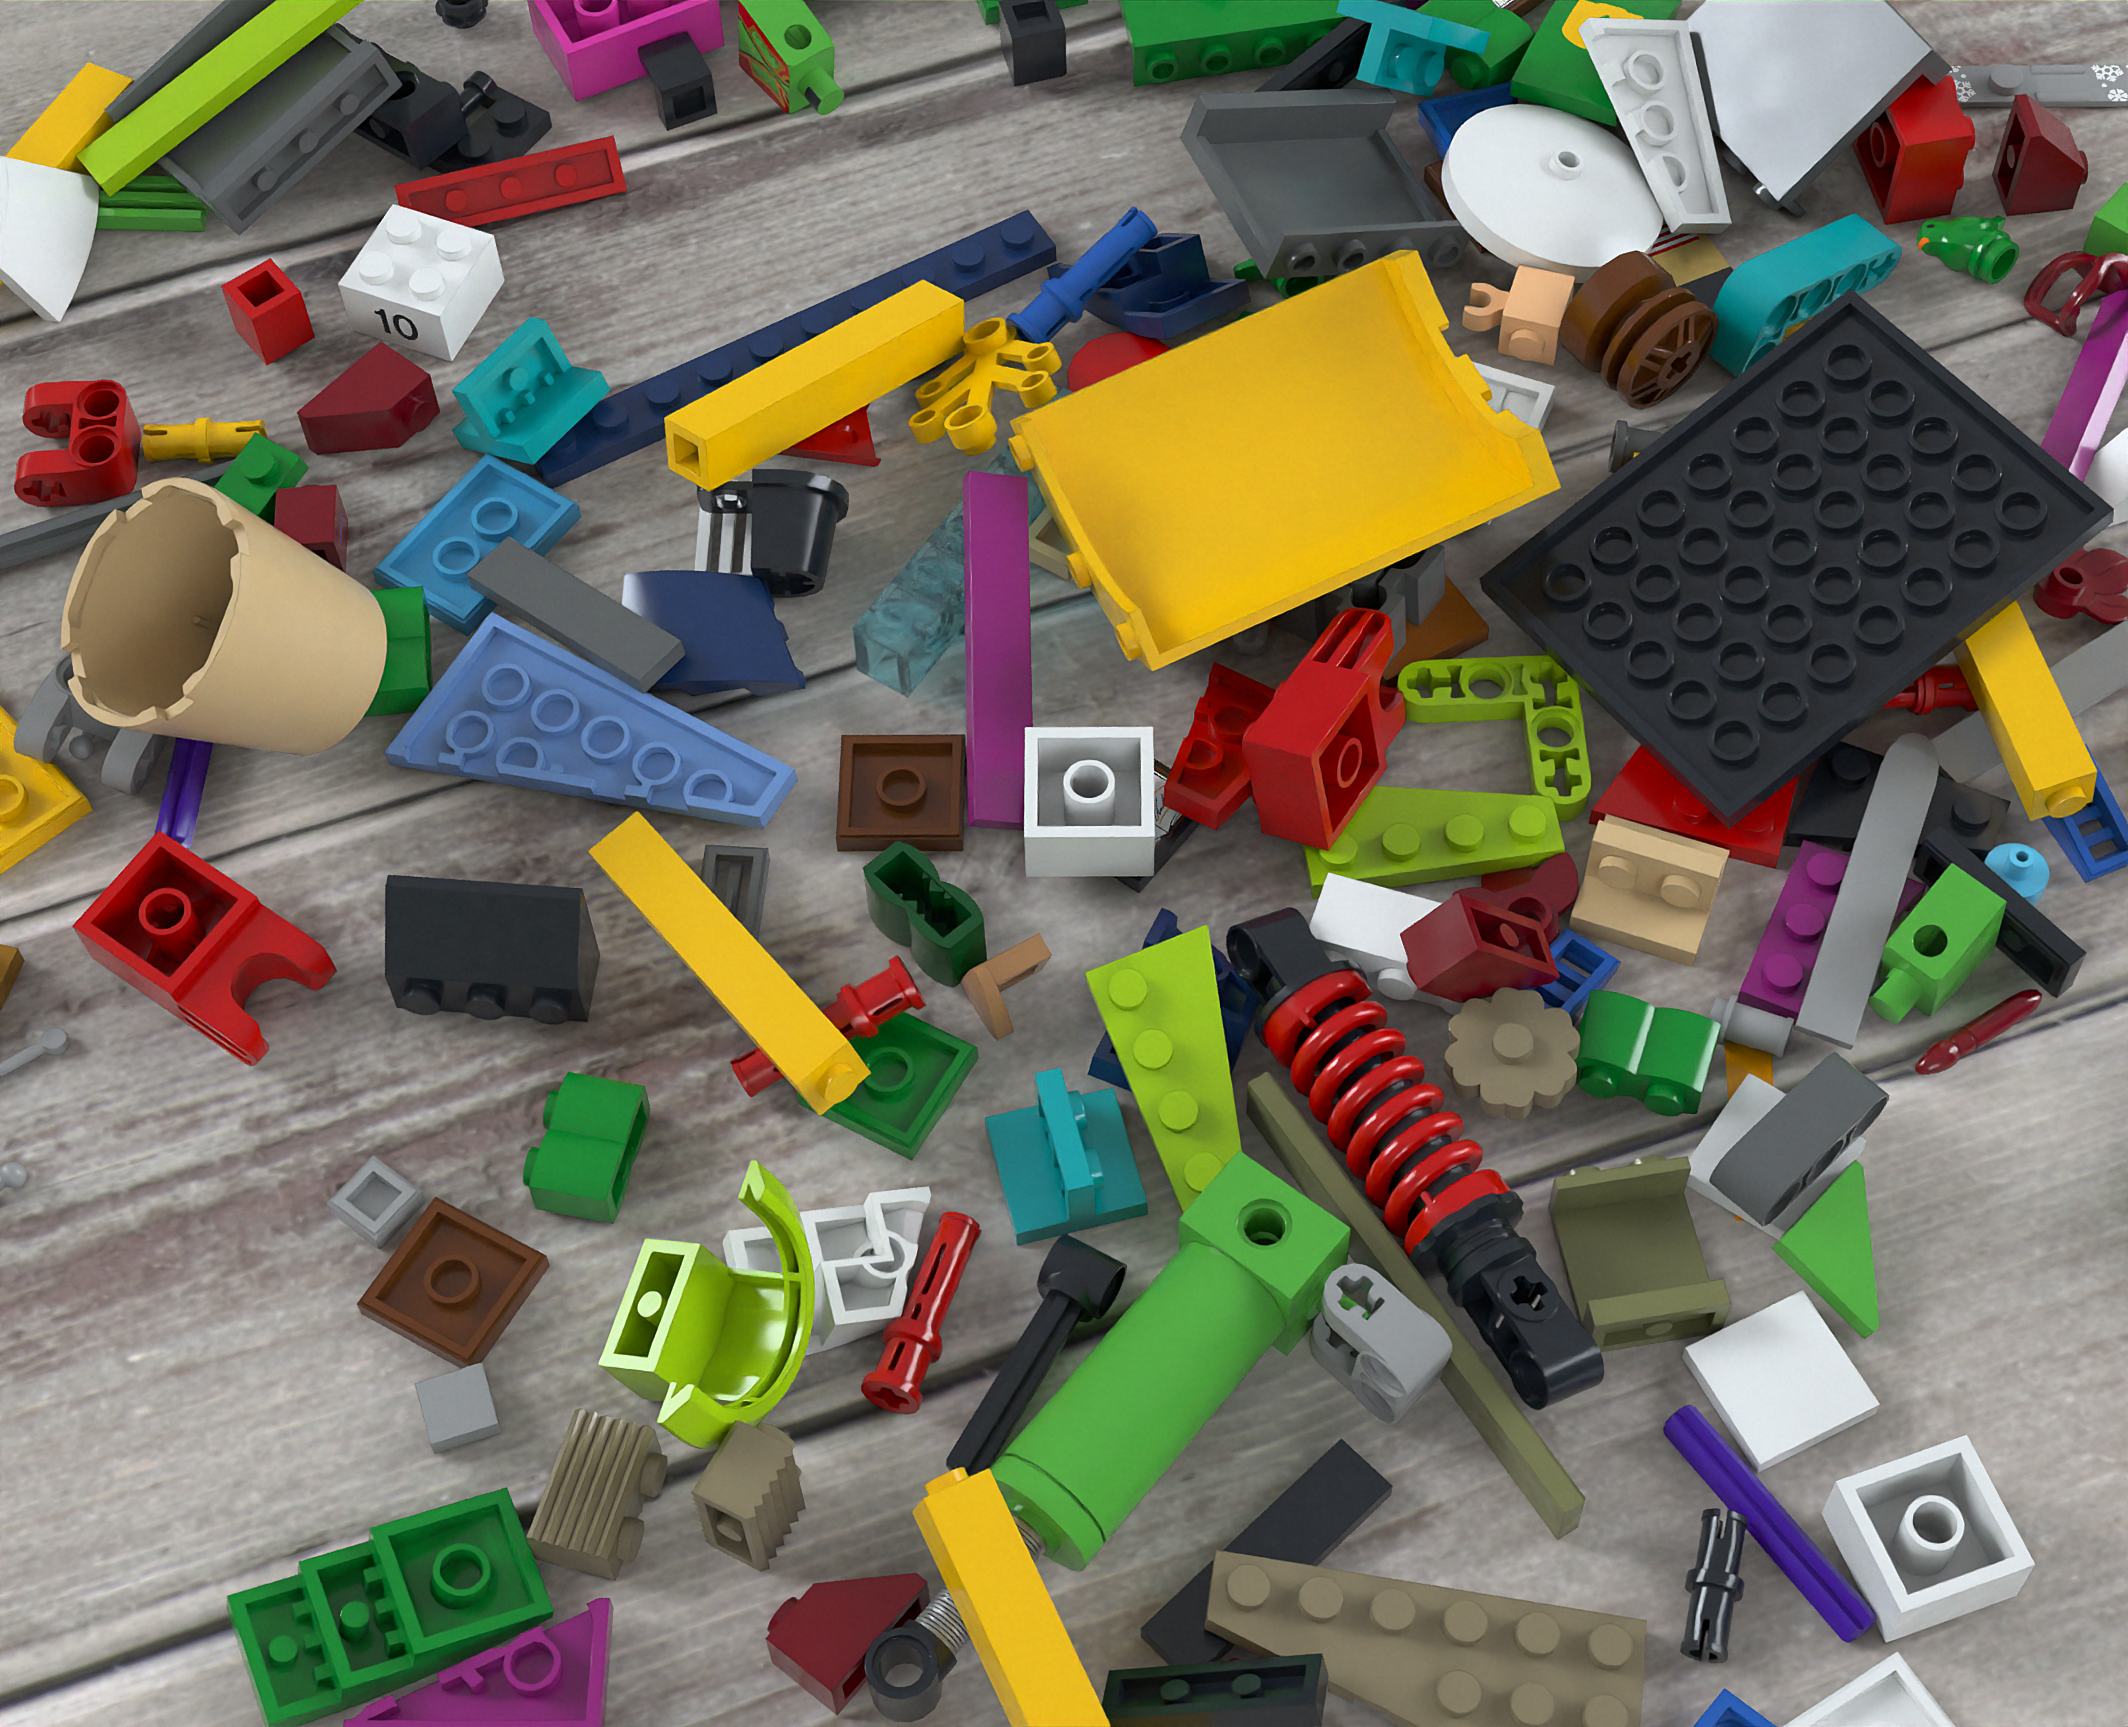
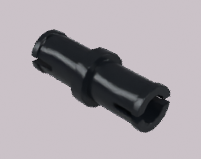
M1718 1508L1706 1509L1702 1512V1528L1696 1566L1694 1569L1688 1570L1685 1582V1589L1691 1593L1684 1640L1680 1647V1652L1683 1655L1697 1661H1702L1705 1636L1708 1632L1706 1651L1709 1652V1663H1723L1728 1659L1727 1647L1734 1602L1742 1599L1745 1585L1738 1575L1745 1531L1749 1520L1744 1515L1727 1510L1724 1536L1721 1538L1723 1521H1720L1721 1510Z

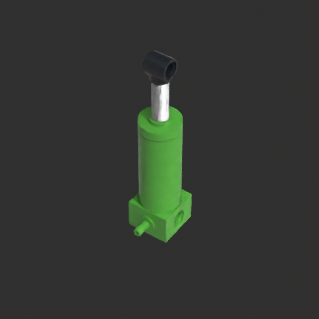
M1240 1150L1237 1151L1179 1218V1251L1014 1440L1003 1453V1456L990 1468L1034 1563L1038 1560L1039 1556L1044 1555L1068 1569L1083 1571L1267 1350L1274 1346L1286 1356L1290 1354L1313 1326L1319 1312H1322L1320 1308L1321 1297L1328 1277L1340 1266L1347 1265L1351 1228ZM1343 1294L1340 1303L1342 1308L1349 1311L1356 1305L1360 1306ZM1367 1310L1364 1317L1366 1320L1370 1318ZM947 1586L941 1589L916 1620L908 1619L901 1628L898 1627L883 1632L873 1640L866 1652L864 1669L873 1704L883 1716L895 1722L910 1723L920 1720L935 1709L941 1698L942 1681L957 1664L958 1661L955 1657L957 1653L971 1639ZM904 1663L913 1664L923 1671L915 1683L906 1687H895L885 1681L891 1669Z

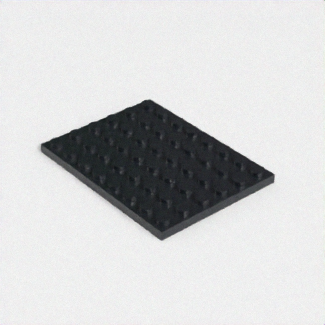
M1850 288L1480 577L1479 580L1482 592L1722 824L1730 829L2113 523L2114 508Z

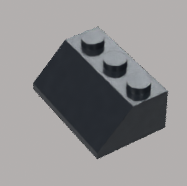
M388 875L385 885V978L397 1008H403L419 1015H433L439 1011L469 1013L476 1018L484 1020H496L502 1016L525 1017L550 1025L563 1024L566 1021L588 1022L600 952L582 888Z

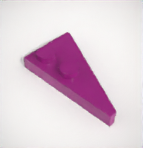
M597 1598L587 1603L588 1611L545 1631H543L541 1625L518 1635L515 1641L506 1647L490 1648L437 1673L438 1681L395 1700L392 1694L366 1706L356 1717L344 1720L343 1727H604L614 1610L611 1599Z

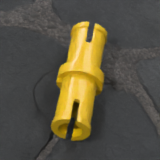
M211 417L197 418L195 423L175 425L145 424L143 432L144 434H149V436L142 435V445L147 462L170 459H199L200 464H212L215 458L237 457L255 432L267 439L268 434L264 420L224 423L212 422Z

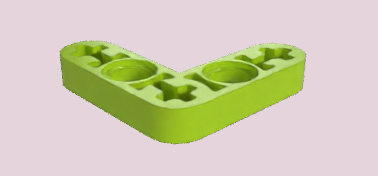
M1549 655L1421 660L1412 662L1403 668L1398 676L1397 689L1403 691L1407 719L1418 723L1521 719L1531 795L1552 796L1558 821L1573 820L1583 814L1588 805L1592 779L1578 683ZM1486 679L1496 682L1503 692L1495 698L1484 699L1474 695L1470 691L1469 686L1477 680ZM1548 680L1552 688L1556 689L1554 706L1545 707V691L1543 685L1539 684V681ZM1450 683H1459L1457 698H1451L1452 687H1450ZM1421 685L1428 686V691L1432 694V697L1421 698L1420 692L1416 687ZM1545 728H1560L1570 735L1571 742L1563 747H1550L1543 744L1537 734ZM1564 768V784L1566 790L1571 792L1570 796H1559L1557 788L1553 787L1555 769Z

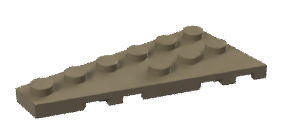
M1221 1550L1215 1551L1204 1629L1261 1658L1323 1653L1329 1676L1328 1692L1352 1704L1354 1700H1357L1390 1717L1389 1723L1397 1727H1640L1647 1620Z

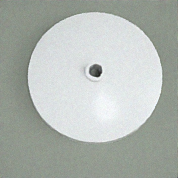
M1511 104L1490 108L1477 113L1458 129L1443 161L1442 186L1446 200L1457 220L1483 247L1517 268L1520 264L1574 276L1575 283H1585L1600 267L1620 254L1637 250L1648 255L1662 228L1664 216L1635 153L1604 128L1580 116L1559 109L1539 105Z

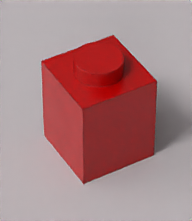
M271 258L221 286L236 332L266 366L315 338L301 291Z

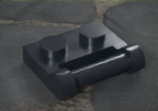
M475 71L463 83L464 91L460 94L464 103L462 112L466 120L479 106L488 110L468 128L469 134L430 163L428 167L441 174L524 156L552 128L550 113L498 87L494 80L486 73Z

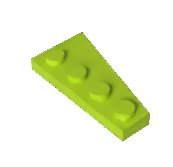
M1391 786L1373 787L1329 851L1302 844L1312 899L1320 897L1328 872L1384 888H1393L1476 876L1527 866L1538 867L1549 858L1565 852L1552 796Z
M1208 924L1085 972V979L1182 1215L1237 1151L1240 1150L1242 1152Z

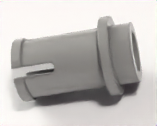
M1734 994L1731 995L1730 999L1716 997L1709 1019L1721 1025L1717 1044L1723 1045L1725 1040L1776 1055L1780 1059L1783 1058L1793 1028V1018H1785L1738 1003L1739 996Z

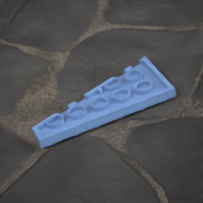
M493 612L488 615L384 752L390 765L760 829L766 827L798 781L794 768L647 692L642 694L607 671Z

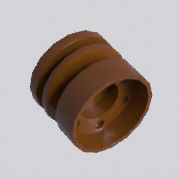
M1634 250L1620 254L1607 262L1583 284L1570 302L1562 318L1559 339L1563 348L1590 371L1600 373L1604 384L1609 389L1618 391L1620 398L1631 408L1643 410L1659 404L1674 394L1692 377L1707 357L1716 339L1719 322L1716 313L1706 304L1698 302L1695 295L1688 289L1676 287L1673 276L1649 255Z

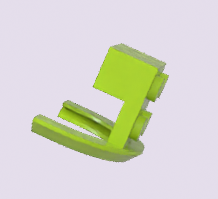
M751 1160L738 1199L753 1211L769 1229L779 1252L783 1273L730 1268L701 1243L645 1238L598 1364L642 1399L664 1402L656 1423L680 1441L698 1449L717 1450L735 1421H743L754 1428L764 1421L794 1381L805 1356L811 1334L815 1304V1281L804 1225L799 1210L788 1190L756 1160Z

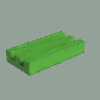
M138 175L111 197L100 186L101 191H99L98 216L95 229L205 231L209 210L170 176ZM176 209H195V210H176Z

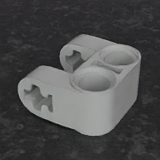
M69 652L56 662L55 667L43 681L25 709L15 732L14 750L19 754L40 762L49 763L56 756L73 727L113 741L101 772L102 784L135 796L140 792L155 767L169 736L120 729L104 724L85 712L76 701L67 682L75 676L71 653Z
M1356 1263L1342 1265L1330 1274L1321 1297L1320 1308L1322 1312H1319L1315 1318L1310 1333L1309 1346L1312 1356L1319 1365L1352 1392L1370 1413L1378 1419L1394 1425L1443 1374L1452 1352V1342L1442 1326L1433 1317L1416 1307L1391 1283L1367 1265ZM1341 1288L1349 1294L1355 1293L1359 1288L1368 1294L1364 1305L1366 1310L1370 1314L1375 1310L1377 1311L1366 1320L1364 1318L1366 1310L1358 1305L1352 1307L1349 1311L1345 1310L1340 1306L1343 1296ZM1329 1326L1350 1345L1343 1343L1337 1349L1330 1346L1328 1343L1331 1335ZM1352 1347L1359 1352L1355 1358L1352 1356L1354 1350Z

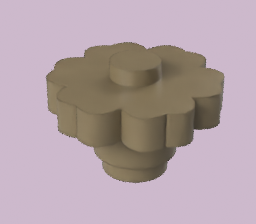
M1509 987L1500 988L1493 995L1491 1003L1478 998L1469 999L1462 1006L1460 1013L1456 1014L1449 1021L1448 1041L1450 1046L1444 1053V1071L1449 1079L1452 1080L1453 1089L1459 1097L1464 1099L1480 1097V1106L1486 1115L1490 1117H1502L1505 1115V1117L1515 1120L1524 1119L1531 1112L1533 1103L1543 1108H1554L1562 1101L1564 1094L1574 1087L1577 1076V1066L1574 1060L1579 1054L1580 1035L1576 1028L1572 1026L1571 1017L1565 1009H1544L1543 998L1537 991H1519Z

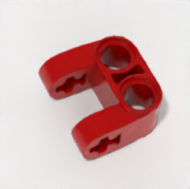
M106 379L96 381L45 382L35 384L27 390L22 415L24 426L30 432L44 438H69V449L34 451L21 456L16 464L14 492L19 499L37 507L75 506L104 502L129 494L134 489L137 481L141 431L126 390L120 383Z

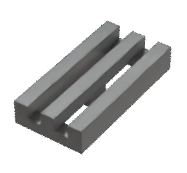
M706 844L700 879L715 894L719 862H730L723 905L735 918L737 916L744 864L753 863L743 926L758 942L770 865L768 848Z

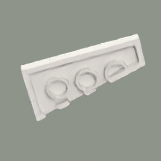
M1587 18L1578 28L1579 33L1672 234H1721L1732 223L1687 20Z

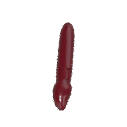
M2037 989L2020 991L1967 1023L1947 1039L1936 1041L1930 1045L1915 1066V1071L1919 1075H1931L1951 1068L1957 1063L1959 1058L1973 1052L2028 1017L2041 1003L2042 993Z

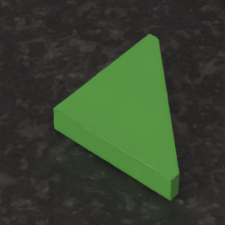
M1855 1159L1843 1169L1771 1248L1865 1339L1877 1330L1880 1322L1864 1168Z

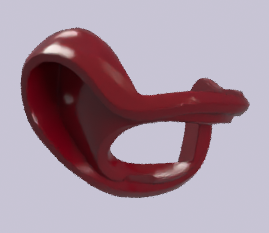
M2071 251L2060 255L2046 265L2029 285L2023 301L2026 311L2032 317L2062 336L2072 337L2077 332L2076 321L2080 314V306L2096 288L2109 295L2128 288V255L2109 252L2100 257L2082 251ZM2073 268L2083 280L2074 289L2058 317L2043 307L2041 302L2054 282L2067 270Z

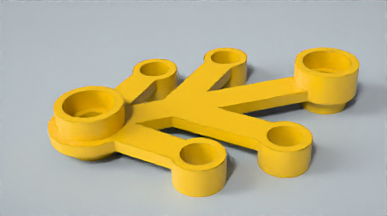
M1000 317L986 319L972 326L963 336V341L966 345L963 351L964 356L934 380L926 382L916 390L915 397L922 410L909 419L908 425L917 443H931L941 438L947 432L954 447L963 450L965 455L975 456L989 450L997 441L995 433L998 426L991 413L995 388L1018 392L1026 408L1040 407L1056 396L1057 390L1050 375L1061 367L1062 362L1053 343L1034 344L1020 341L1015 328L1007 326L1005 320ZM1008 361L1021 362L1027 371L1001 365ZM965 401H967V405H964V406L960 407L959 409L955 410V409L958 408L960 405H962Z

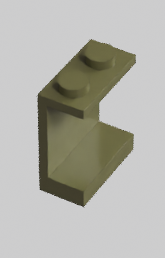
M1651 1155L1639 1158L1629 1164V1166L1600 1170L1595 1166H1582L1568 1171L1561 1177L1554 1178L1548 1205L1554 1233L1578 1322L1593 1337L1601 1353L1711 1335L1722 1330L1731 1301L1724 1279L1710 1281L1684 1194L1691 1171L1688 1156L1666 1159L1664 1156Z

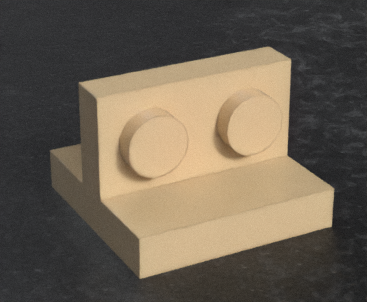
M1606 814L1604 821L1599 820L1591 842L1585 876L1570 916L1568 928L1575 932L1693 967L1730 850Z

